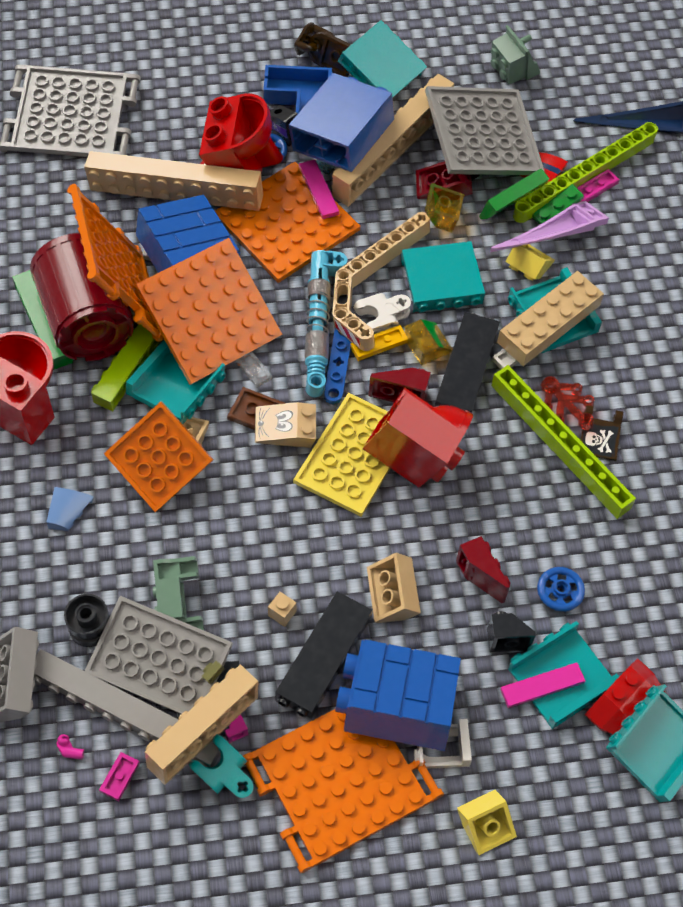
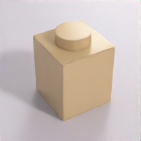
M279 592L268 606V616L285 627L296 613L297 602Z

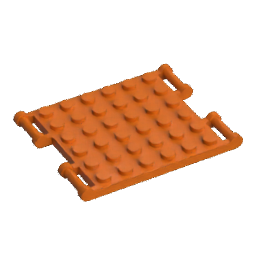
M76 184L70 185L67 192L73 199L72 206L76 212L75 218L79 225L78 231L81 234V244L85 251L83 254L87 259L86 267L89 271L87 278L100 286L112 301L120 297L127 307L130 306L135 313L133 320L149 331L153 339L157 342L161 341L163 336L135 288L137 283L149 278L142 249L138 245H134L125 236L121 228H115L101 215L99 207L88 200L80 192V188Z
M335 709L257 750L243 755L247 760L245 765L258 788L256 791L259 796H264L275 790L294 825L282 831L280 836L282 840L286 841L299 865L297 868L300 874L444 795L442 789L437 787L424 763L423 766H420V762L414 760L408 764L395 741L345 732L346 714L335 712ZM259 759L270 783L265 784L253 762L254 760ZM418 769L431 794L426 796L412 771ZM299 834L311 857L309 861L305 860L293 837L294 835Z

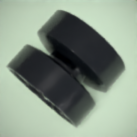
M81 594L74 597L67 604L64 610V620L70 637L75 643L83 647L96 646L110 618L105 602L100 597L94 594Z

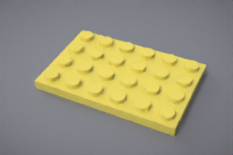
M348 393L293 479V483L362 517L390 470L388 466L362 448L380 419L388 411Z

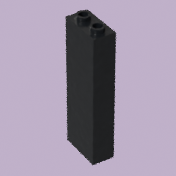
M464 313L435 401V407L449 405L464 411L473 412L500 321L478 316L475 313Z
M337 591L277 688L275 699L278 704L285 708L291 707L303 718L307 716L312 719L343 667L347 653L350 654L371 620L373 610Z

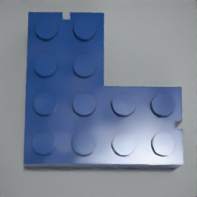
M265 65L264 100L267 104L296 105V112L298 114L332 75V68Z

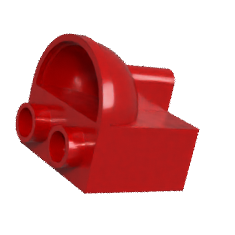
M247 93L227 98L221 96L210 101L199 152L200 158L206 165L261 171L262 173L263 167L279 164L283 160V155L270 137L272 121L270 109L265 100L259 95Z
M21 331L6 332L0 334V427L33 445L55 418L46 388L53 374V357L47 344L39 337Z
M404 388L391 409L380 419L362 449L417 487H421L430 478L435 482H439L448 469L452 471L462 459L465 451L458 447L472 421L473 414L468 410L464 411L455 406L440 405L433 407L407 388Z

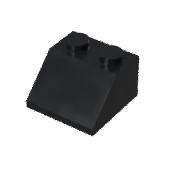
M496 612L491 615L487 627L489 652L527 651L533 644L536 633L513 613Z

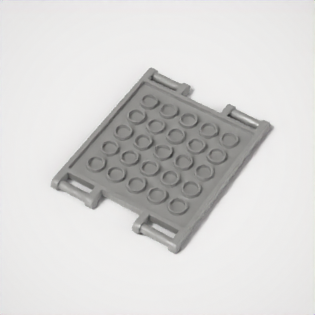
M31 65L15 66L16 74L13 87L10 89V95L15 98L21 96L16 119L5 118L3 120L4 128L0 142L1 152L9 150L88 157L89 152L93 151L127 155L126 150L128 138L131 137V130L121 128L119 124L123 104L129 107L136 106L137 87L141 80L138 74ZM26 73L23 88H20L22 75ZM127 82H131L129 96H125ZM14 127L12 140L8 142L10 129ZM117 136H122L120 150L115 151Z

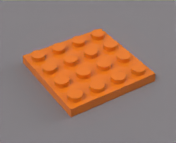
M162 401L104 453L154 512L163 507L214 460Z

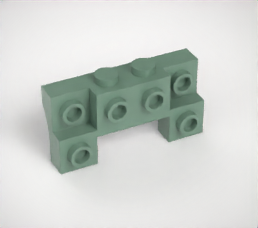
M190 556L153 560L155 577L153 596L157 599V606H155L154 610L204 630L202 616L187 618L183 581L199 578L197 558Z

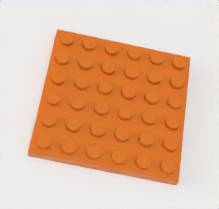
M295 161L262 181L263 199L259 211L223 206L215 210L226 230L277 283L311 262V254L314 251H329L360 231V225L336 201L339 215L322 219L299 169V165Z
M230 238L135 285L137 292L189 385L215 372L222 363L226 366L283 335Z

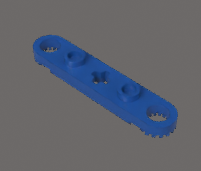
M336 328L334 330L324 391V399L332 405L340 403L343 398L351 341L345 336L340 335ZM337 361H341L340 366H336ZM335 391V393L337 392L339 396L336 398H332L329 396L330 392Z

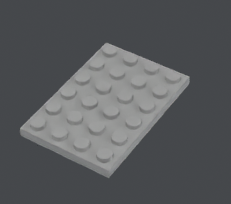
M120 596L85 672L182 714L185 711L189 712L201 696L205 697L209 693L217 679L210 685L202 677L204 674L203 670L210 662L214 663L215 661L224 666L233 643Z

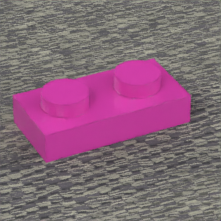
M120 752L99 791L119 801L140 765V761Z

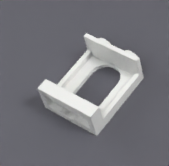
M459 719L458 724H451L448 737L458 736L460 756L428 757L423 754L422 747L417 746V749H414V760L419 761L420 766H423L424 763L427 769L470 767L472 758L468 719Z

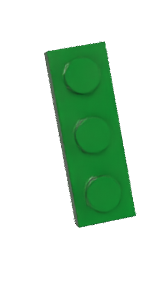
M571 184L533 213L532 218L540 225L572 204L580 202L584 199V195Z

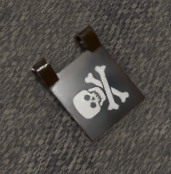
M586 405L580 440L597 458L616 461L624 412L616 410L613 422L592 418L594 406Z

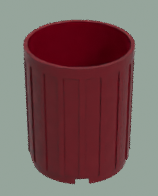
M66 234L47 242L35 253L30 263V272L57 348L65 356L73 360H77L76 357L85 358V361L100 360L121 350L127 344L125 340L129 336L132 337L134 326L130 307H127L120 297L112 301L100 286L87 278L89 271L86 267L87 259L83 254L85 251L81 244V234Z

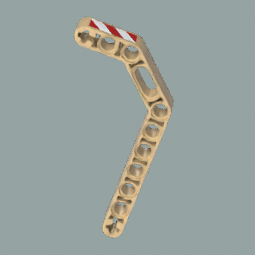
M426 212L415 214L341 267L335 274L333 300L334 327L363 351H370L374 348V331L351 312L353 288L400 255L403 249H408L430 232V216ZM340 295H348L345 304L338 303Z

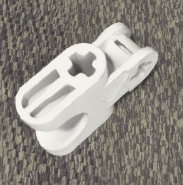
M380 293L358 300L353 308L359 316L369 314L376 317L375 320L367 323L373 329L374 334L398 326L399 320L406 319L410 314L409 307L411 301L406 295L401 294L387 299L385 294Z

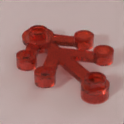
M553 376L546 377L541 383V389L545 392L544 403L553 411L551 402L554 395L558 399L556 415L563 423H565L563 415L564 408L566 407L578 420L580 428L583 430L590 429L593 426V416L590 413H582L573 403H581L584 407L586 405L594 406V397L591 395L579 396L582 394L583 388L580 383H559ZM562 391H571L573 395L564 394Z

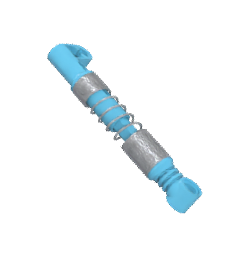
M317 250L311 254V276L307 284V299L309 300L307 307H309V310L306 312L309 316L306 322L310 325L306 327L308 333L305 337V365L307 366L306 393L314 398L320 397L324 392L326 383L325 368L329 360L328 328L330 325L328 321L330 315L328 313L330 311L331 285L328 276L335 277L336 272L347 264V256L342 252ZM309 326H312V331L308 330Z

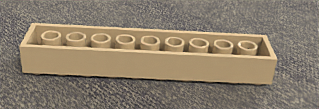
M437 74L428 81L424 88H420L418 93L413 98L411 97L403 108L401 107L397 111L393 122L352 172L342 168H337L333 172L332 197L349 207L434 124L425 93L426 87H454V83Z
M93 151L89 152L84 166L90 190L96 192L174 201L205 195L210 205L255 211H259L263 199L261 171Z

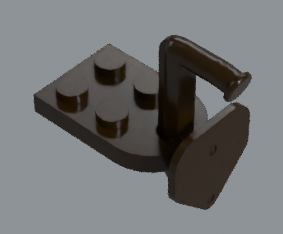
M312 22L305 25L294 44L297 55L300 56L307 52L315 64L324 68H332V73L348 77L349 72L338 60L342 52L351 44L335 37L332 32Z

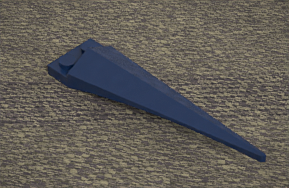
M683 101L630 111L575 118L573 121L633 129L652 122L658 126V131L683 134Z

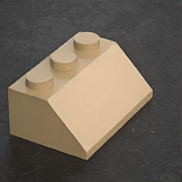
M394 553L367 567L375 623L407 620L421 613L411 557Z

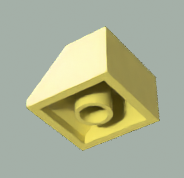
M527 244L513 247L505 262L510 264L509 267L517 272L520 270L525 273L524 277L533 281V279H540L554 263L555 259Z
M496 790L457 807L462 825L478 855L517 837L507 802Z

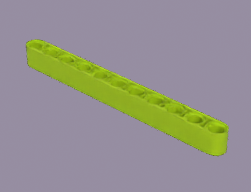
M652 122L645 123L520 199L515 204L513 219L518 223L528 221L532 218L533 213L571 184L577 188L605 170H611L654 143L658 126Z

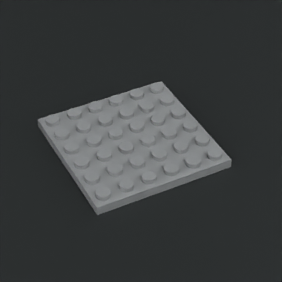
M426 87V97L449 174L531 175L541 168L544 171L518 89Z

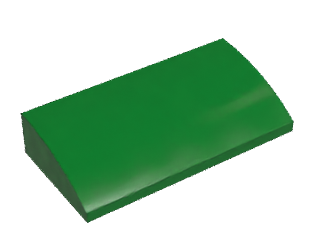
M541 168L487 201L479 215L480 219H488L546 184L549 177Z

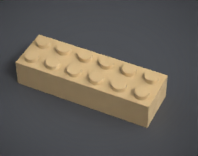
M576 271L502 328L499 332L497 343L524 366L597 309L601 304L604 293L579 271Z
M239 665L236 669H230L225 675L224 680L220 683H215L205 697L201 696L194 703V707L189 712H183L178 718V722L173 726H168L157 741L153 740L148 744L145 751L147 768L166 785L213 741V737L216 734H220L258 699V680L242 665Z

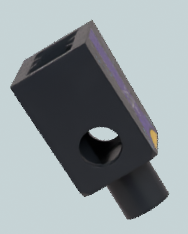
M278 105L274 109H270L271 133L280 136L287 146H290L292 141L289 124L296 117L297 112Z

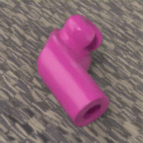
M65 734L60 735L56 744L61 755L65 758L83 760L84 749L73 748L69 736Z

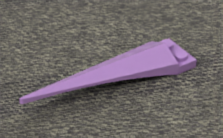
M586 201L575 203L539 226L491 247L490 252L592 231L595 227L607 224L609 217Z

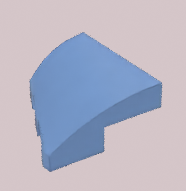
M54 487L46 521L48 528L69 531L74 525V521L83 514L84 508L89 502H93V496L75 490Z

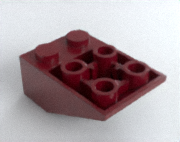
M482 536L461 544L456 563L464 577L500 603H505L510 588V581L501 572L498 559H494L489 543L485 542Z

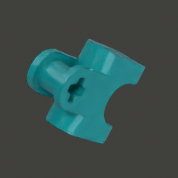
M216 734L213 737V743L220 750V762L214 767H205L199 761L192 760L189 763V767L217 794L226 786L237 797H248L252 793L254 786L252 780L241 770L247 760L221 735ZM239 781L244 782L245 788L243 790L237 785Z

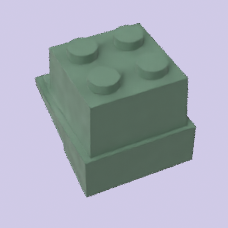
M506 25V33L492 41V58L490 62L493 69L499 72L501 79L510 85L521 79L526 78L528 80L540 74V69L537 62L533 61L530 51L524 45L532 40L531 35L528 34L519 39L512 29Z

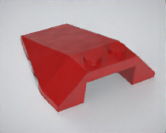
M637 658L584 715L600 730L614 734L622 728V722L634 713L636 704L646 698L648 689L654 685L659 686L661 684L655 674Z

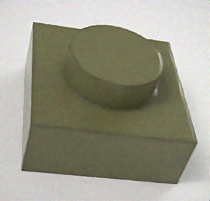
M218 661L210 662L204 668L202 677L211 685L225 668Z

